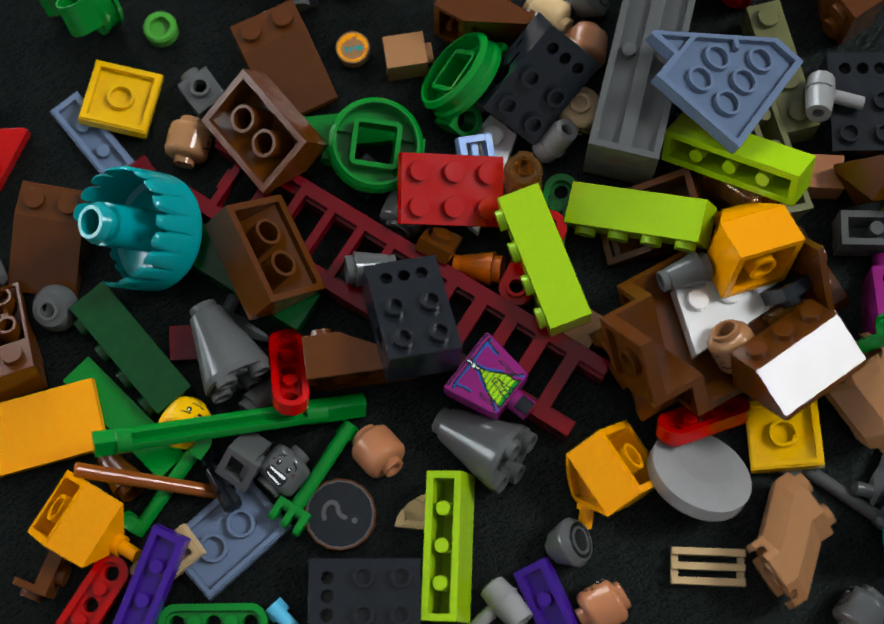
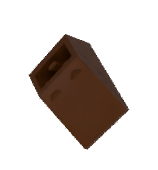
M436 0L434 3V35L451 44L467 33L481 32L487 36L488 41L505 43L511 47L538 13L529 8L523 9L512 3L511 0Z
M19 282L0 287V403L48 388L43 359Z

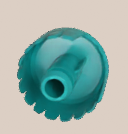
M131 166L111 167L104 171L105 174H98L93 177L91 183L98 186L84 189L80 197L82 200L90 201L91 203L78 204L75 207L73 217L78 221L80 234L89 243L110 247L112 250L110 256L116 262L115 268L120 272L123 279L118 281V283L103 282L108 287L142 291L164 290L179 282L193 266L202 242L203 223L201 210L191 189L183 181L172 175Z

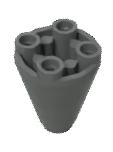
M214 299L204 300L193 306L189 311L192 317L190 323L206 396L211 397L214 404H220L230 399L233 393L243 388L249 391L265 381L263 375L271 368L268 356L223 306L217 305Z
M444 407L437 414L432 424V432L437 434V438L489 490L498 494L504 490L509 482L517 484L526 469V466L522 463L526 454L533 449L538 439L537 434L522 424L502 419L496 421L485 415L458 408L450 409Z

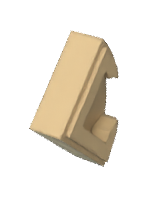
M426 494L420 495L404 506L397 516L395 528L424 531Z

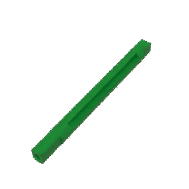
M358 392L309 400L308 408L303 413L294 416L283 415L271 406L135 427L127 426L91 432L92 446L96 458L129 453L134 450L299 425L307 426L366 417L367 403L364 393Z

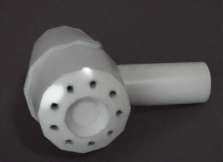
M818 70L808 76L803 96L805 97V113L809 120L814 122L828 120L831 117L834 104L857 110L863 109L865 96L837 90L835 77L832 73Z
M557 117L532 147L537 159L544 163H550L564 155L577 137L576 126L568 119L558 120Z
M501 576L492 579L485 585L481 592V597L487 603V606L468 624H490L496 617L505 624H526L533 616V613L518 594L516 587H512Z

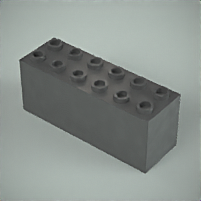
M696 0L622 1L588 141L583 172L635 184L653 179L662 149L672 101L650 83L667 60L644 40L653 30L689 32Z

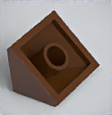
M884 155L833 164L836 175L855 206L884 201Z

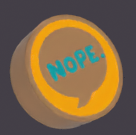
M358 32L343 34L336 43V53L339 61L351 68L365 64L370 56V46L367 38Z

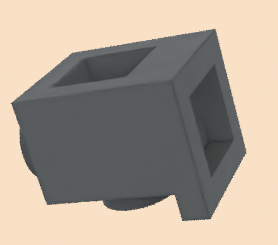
M206 66L201 70L196 67L189 69L182 75V82L178 84L182 96L199 118H203L224 92Z
M256 432L241 434L228 446L215 473L245 493L254 477L260 475L259 468L263 459L268 454L272 443Z

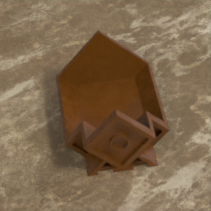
M798 224L797 226L805 237V241L786 278L808 274L813 288L801 294L802 300L786 308H782L781 304L748 324L755 336L810 298L836 314L850 305L848 295L826 263L828 256L824 247L810 240L804 229ZM696 248L695 252H704L706 254L707 250ZM679 252L617 285L621 307L599 318L602 327L588 334L595 347L600 346L607 351L611 361L607 366L621 389L629 388L633 393L636 405L635 411L641 421L648 419L676 402L681 403L697 416H701L742 393L741 390L733 386L732 374L724 373L717 367L708 349L694 359L691 358L670 294L671 291L663 292L658 285L656 272L663 270V268L689 254L686 252Z

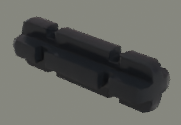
M208 450L203 458L198 461L221 507L226 513H232L234 510L240 509L242 501L234 485L215 473L221 460L216 451Z

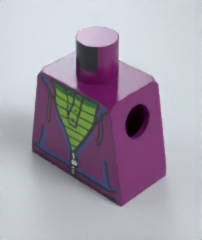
M487 332L444 386L445 395L496 421L506 408L524 420L537 403L521 391L528 379L526 371Z

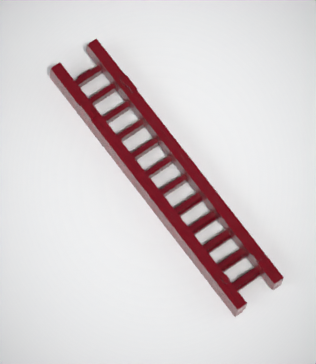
M215 139L216 144L214 147L218 155L233 163V168L231 170L228 169L217 184V191L211 200L189 187L199 204L202 220L206 223L223 208V203L245 173L217 139ZM300 175L276 188V190L292 199L287 208L293 220L303 206L321 216V219L305 241L310 256L332 224L351 235L328 271L317 264L315 266L326 287L321 293L370 322L362 293V285L357 289L338 278L344 269V256L352 255V251H356L361 242H364L381 254H395L396 261L427 256L415 250L416 245ZM258 188L251 200L269 197L273 191L263 194ZM437 261L448 300L453 296L469 306L456 326L462 345L483 314L500 324L492 337L502 347L505 346L512 333L530 343L518 362L528 375L543 351L561 363L539 399L522 389L521 391L537 402L526 418L561 440L566 441L576 422L551 406L574 370L601 385L610 370L607 366L610 361L563 333L550 337L547 328L540 329L535 316L452 266ZM462 352L459 367L467 358V355L463 354Z

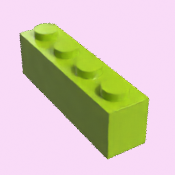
M682 112L665 131L661 160L793 207L810 186L816 156L751 133L742 146L731 154L685 112Z
M573 181L564 222L575 229L574 233L583 237L595 238V234L600 233L606 234L607 239L616 242L628 243V238L639 239L640 244L648 247L661 248L662 243L674 245L675 250L690 253L695 252L696 248L708 250L717 208L707 199Z
M536 183L499 197V210L494 211V215L501 232L507 230L512 241L507 244L513 263L520 262L525 273L520 276L524 291L527 296L534 295L538 307L534 308L533 312L540 329L547 328L550 337L591 322V310L539 184Z
M427 471L421 621L470 623L475 476L464 471Z

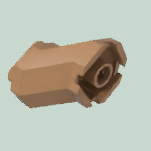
M869 332L859 334L861 339L872 335ZM884 347L865 353L866 365L824 395L850 427L859 442L869 449L879 448L884 453Z
M787 472L771 484L758 539L746 546L748 553L756 551L758 557L752 560L755 568L777 597L785 594L789 598L784 604L789 609H792L808 599L821 542L833 534L831 525L836 523V520L826 505H819L811 494L813 487L802 473L793 476L790 472Z

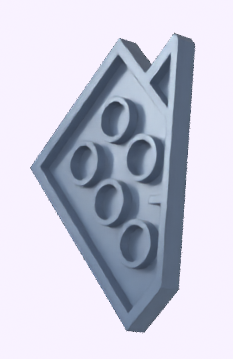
M653 30L644 40L667 60L650 83L731 154L742 146L804 62L782 41L771 37Z

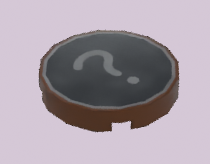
M337 478L322 483L305 506V511L312 515L311 520L306 526L307 531L317 544L328 550L340 552L352 550L367 541L375 528L377 512L373 498L365 487L353 480Z

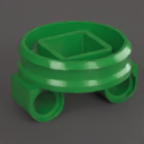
M39 0L49 17H62L73 37L85 36L94 30H97L102 35H106L114 26H121L124 19L123 10L118 0Z
M481 32L467 33L452 42L432 64L422 84L421 99L424 107L432 109L433 114L437 116L434 122L443 130L462 137L476 135L480 131L483 123L482 115L473 104L482 96L495 77L502 56L510 48L507 44L488 41L487 36ZM463 113L464 122L462 126L459 127L458 118L460 114Z
M381 97L363 98L352 102L342 109L332 125L326 124L323 139L328 144V147L322 152L320 162L323 165L332 167L340 180L352 189L367 194L388 193L398 188V153H424L426 139H423L420 126L414 116L399 103ZM359 127L395 133L390 164L355 159Z

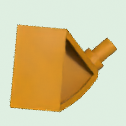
M747 203L725 208L720 212L716 211L714 220L716 228L706 253L713 268V278L711 280L722 299L785 280L805 241V237L785 205Z
M627 420L598 430L566 454L567 479L571 495L577 501L576 508L579 509L578 521L583 523L587 529H592L594 512L597 511L608 517L636 503L655 489L647 470L649 452Z
M68 469L27 531L42 545L81 568L111 554L117 557L122 555L135 563L142 554V550L131 544L129 537L125 536L123 503L86 480L73 477V472Z

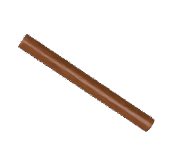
M79 462L75 463L73 477L210 499L217 497L208 483Z

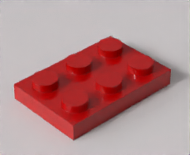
M398 153L397 225L499 228L494 211L499 210L498 198L503 196L504 157Z

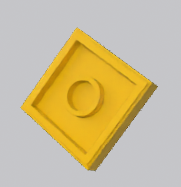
M96 60L79 113V124L146 139L163 84V75Z
M817 400L788 421H784L757 401H749L750 410L745 423L751 474L825 468Z

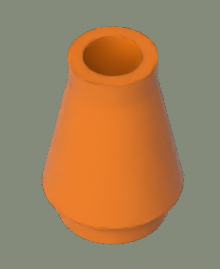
M496 251L466 255L455 254L452 267L475 281L493 286L494 283H500L505 273V256L497 255Z

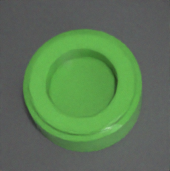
M158 11L150 14L143 25V31L147 40L156 47L169 46L178 37V25L174 17L167 12Z

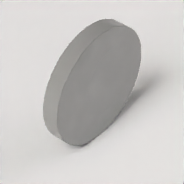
M712 435L679 447L668 446L658 438L648 455L647 470L653 486L670 505L688 516L705 521L727 520L741 511L751 495L752 481L745 463L732 448Z

